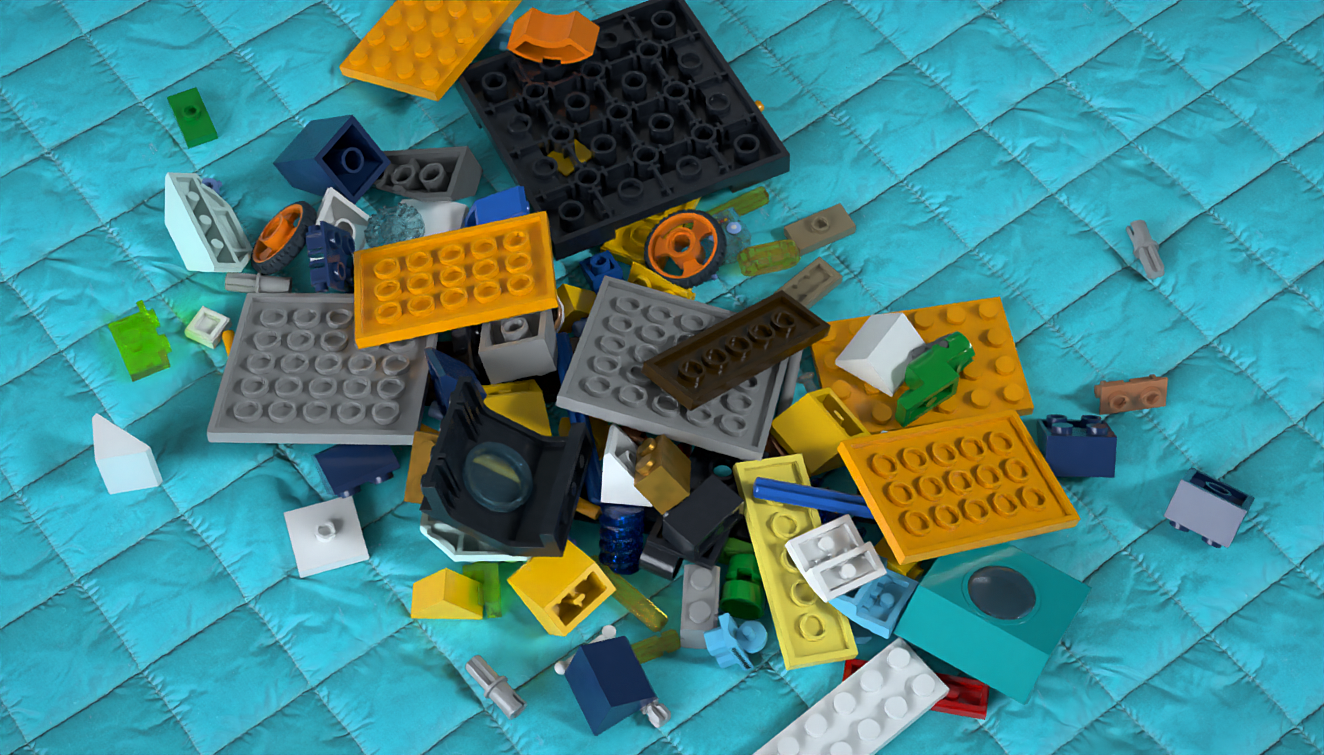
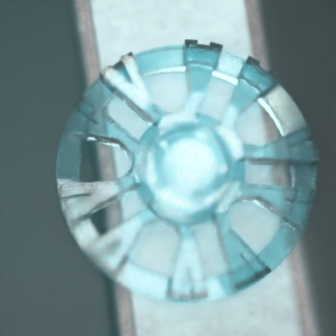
M398 203V206L387 208L385 205L383 209L379 208V213L377 215L372 214V218L368 219L369 224L366 230H364L367 245L369 248H373L386 241L384 245L404 241L407 237L411 239L423 237L425 223L421 214L412 205L409 207L406 203ZM413 217H415V218L417 219V220L408 222V221H409L410 219H412Z

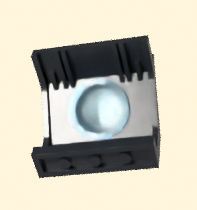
M459 376L455 390L450 393L446 416L440 422V433L436 445L431 449L428 469L421 478L420 487L424 497L419 511L510 556L563 557L594 448V443L586 423H572L568 436L541 435L489 409L485 405L473 377Z

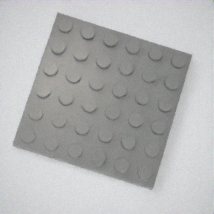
M604 275L558 393L556 406L572 412H579L603 419L607 422L631 427L642 432L659 436L664 434L671 440L736 457L744 461L758 460L761 462L789 357L690 411L641 373L643 363L733 316L736 312Z
M247 293L207 428L208 441L217 443L412 445L414 432L420 431L430 382V372L424 348L432 347L436 349L439 332L358 349L355 341L354 294Z

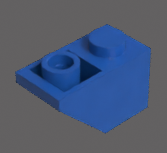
M515 186L475 200L464 219L465 228L528 215L530 206L525 198L524 187Z

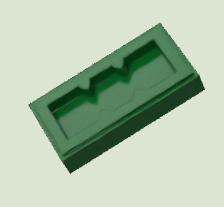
M197 87L167 97L169 106L188 149L218 139L215 127Z

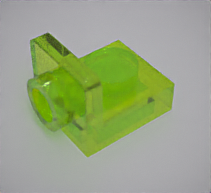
M477 561L471 565H463V576L482 583L478 584L479 605H485L487 617H502L501 578L498 563Z

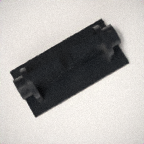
M482 323L452 329L451 337L454 353L460 355L465 352L464 355L455 359L470 366L477 378L480 377L490 384L478 353Z

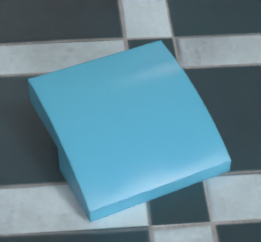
M879 556L881 562L883 563L886 569L887 558ZM886 569V575L828 601L852 621L888 639L904 614L919 585V581Z

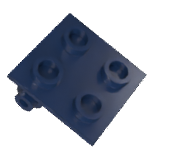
M320 221V225L309 226L308 232L305 234L307 250L310 251L307 253L308 257H324V259L309 262V267L316 268L310 270L311 286L315 287L316 293L328 292V287L347 294H354L353 254L355 242L350 232L325 221Z

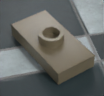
M841 203L784 227V235L799 257L856 232L855 223Z
M819 256L773 294L783 290L807 309H810L841 284L843 276Z

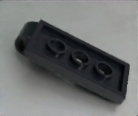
M695 446L689 457L691 461L690 489L697 482H705L714 474L739 495L732 468L735 463L746 461ZM764 451L762 459L769 458V453ZM724 465L729 467L732 473L727 477H719L713 470L717 466ZM660 513L646 539V545L639 560V568L673 581L684 559L692 561L663 537L664 514ZM736 524L694 564L712 571Z

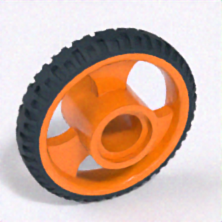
M298 201L277 213L265 226L254 244L251 253L252 267L257 272H261L262 275H270L286 267L307 244L305 234L308 232V227L316 224L317 214L315 209L305 201ZM300 218L297 227L293 225L294 221Z
M684 209L677 211V213L673 212L668 217L660 220L658 224L656 223L654 228L651 229L652 232L649 233L644 246V260L649 270L672 282V284L688 289L703 284L704 281H708V279L712 278V275L716 274L726 256L727 240L723 228L713 216L701 210L687 209L686 211ZM693 223L692 229L679 227L672 230L679 225ZM670 230H672V231L667 235L666 239L664 240L663 237H664ZM713 235L714 247L712 254L707 262L702 265L705 260L706 251L701 241L707 236ZM689 246L687 250L681 252L685 247ZM664 256H670L678 268L684 270L681 276L667 274L659 267L657 260Z

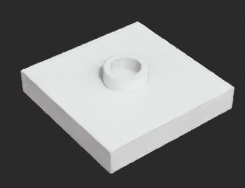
M352 496L344 499L340 497L284 512L300 578L369 559Z

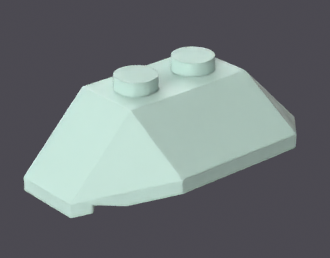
M167 172L165 176V225L187 270L242 272L251 260L253 249L231 206L213 189L203 184V179L196 173Z
M514 505V506H491V507L498 508V509H508V508L515 507L516 505ZM422 512L420 531L455 562L469 561L471 563H481L484 561H505L514 563L527 561L531 558L510 556Z

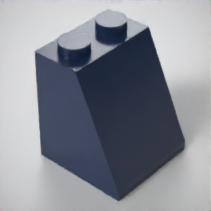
M353 115L311 120L273 162V165L294 188L324 197L326 190L332 187L355 205L391 161Z

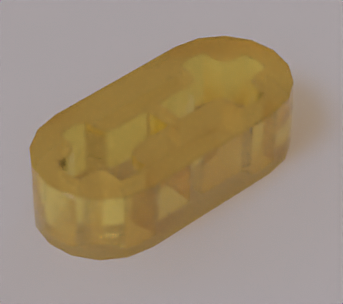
M789 239L750 246L740 251L737 255L741 273L745 276H757L786 270L797 265L801 259L796 242Z

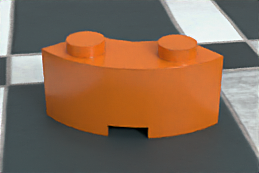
M532 7L514 21L507 49L521 57L540 63L543 62V58L561 60V64L575 63L593 55L600 27L577 10L565 15H552Z

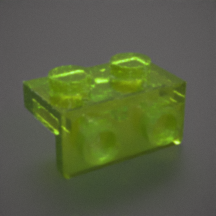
M143 300L136 302L139 310L138 313L107 324L132 382L171 367L167 354L172 352L171 346L165 333L158 335L156 328L161 327L153 308L150 310L146 309Z

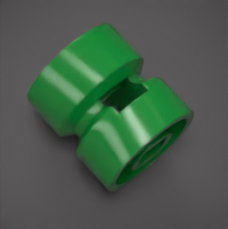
M741 553L733 555L729 559L725 575L727 582L722 588L719 607L723 612L729 613L735 618L744 620L760 619L764 616L767 596L756 556Z

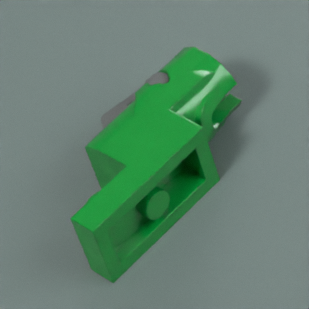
M956 331L952 334H947L913 350V360L907 365L904 378L909 390L905 391L898 398L895 413L896 421L903 428L956 394L960 378L959 373L974 361L972 357L975 356L972 345L962 333Z

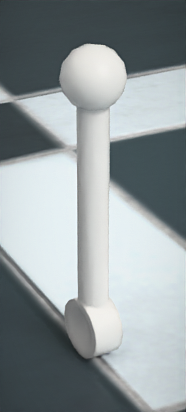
M612 625L604 626L602 634L590 643L615 638V627ZM575 654L567 660H560L555 664L554 669L557 674L564 675Z

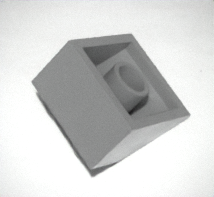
M551 309L482 323L478 353L491 384L513 382L517 379L534 375L542 376L557 370L558 345Z

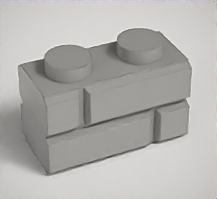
M695 564L684 565L680 647L707 649L703 632L717 628L720 567L714 566L711 571Z

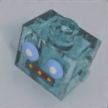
M734 207L712 215L723 228L727 240L726 256L721 266L733 264L740 258L749 255L752 235ZM713 235L707 236L701 241L705 248V258L709 259L713 251Z

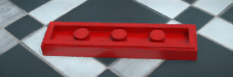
M860 659L846 660L842 682L868 661ZM934 672L949 688V692L929 710L985 720L990 686L977 679Z

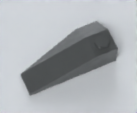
M468 146L383 151L391 163L370 187L423 202L455 201L475 196L483 169Z

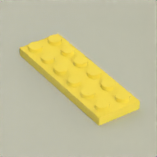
M802 453L766 458L761 461L753 460L735 463L732 470L739 496L745 500L744 515L786 671L854 659L858 655L848 617L829 602L825 603L816 594L797 568L785 547L789 540L822 526L818 509L759 499L753 496V484L757 477L811 486Z

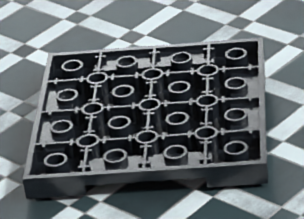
M648 0L592 20L600 29L593 55L584 60L561 64V60L543 58V62L540 63L521 57L509 50L468 65L455 81V87L479 129H484L516 186L524 187L525 198L530 206V214L546 211L550 227L552 254L556 261L615 239V230L723 188L729 187L731 192L735 193L790 171V153L685 0ZM575 139L591 151L592 159L582 163L579 161L575 152ZM553 151L562 153L564 159H570L574 172L565 177L558 171L557 161L547 155Z

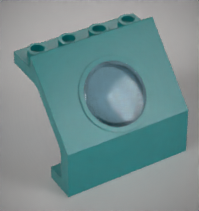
M1007 542L944 555L936 559L918 585L893 633L1025 705L1028 704L1034 693L1033 689L1045 666L1078 613L1083 612L1088 602L1086 599L1092 587Z

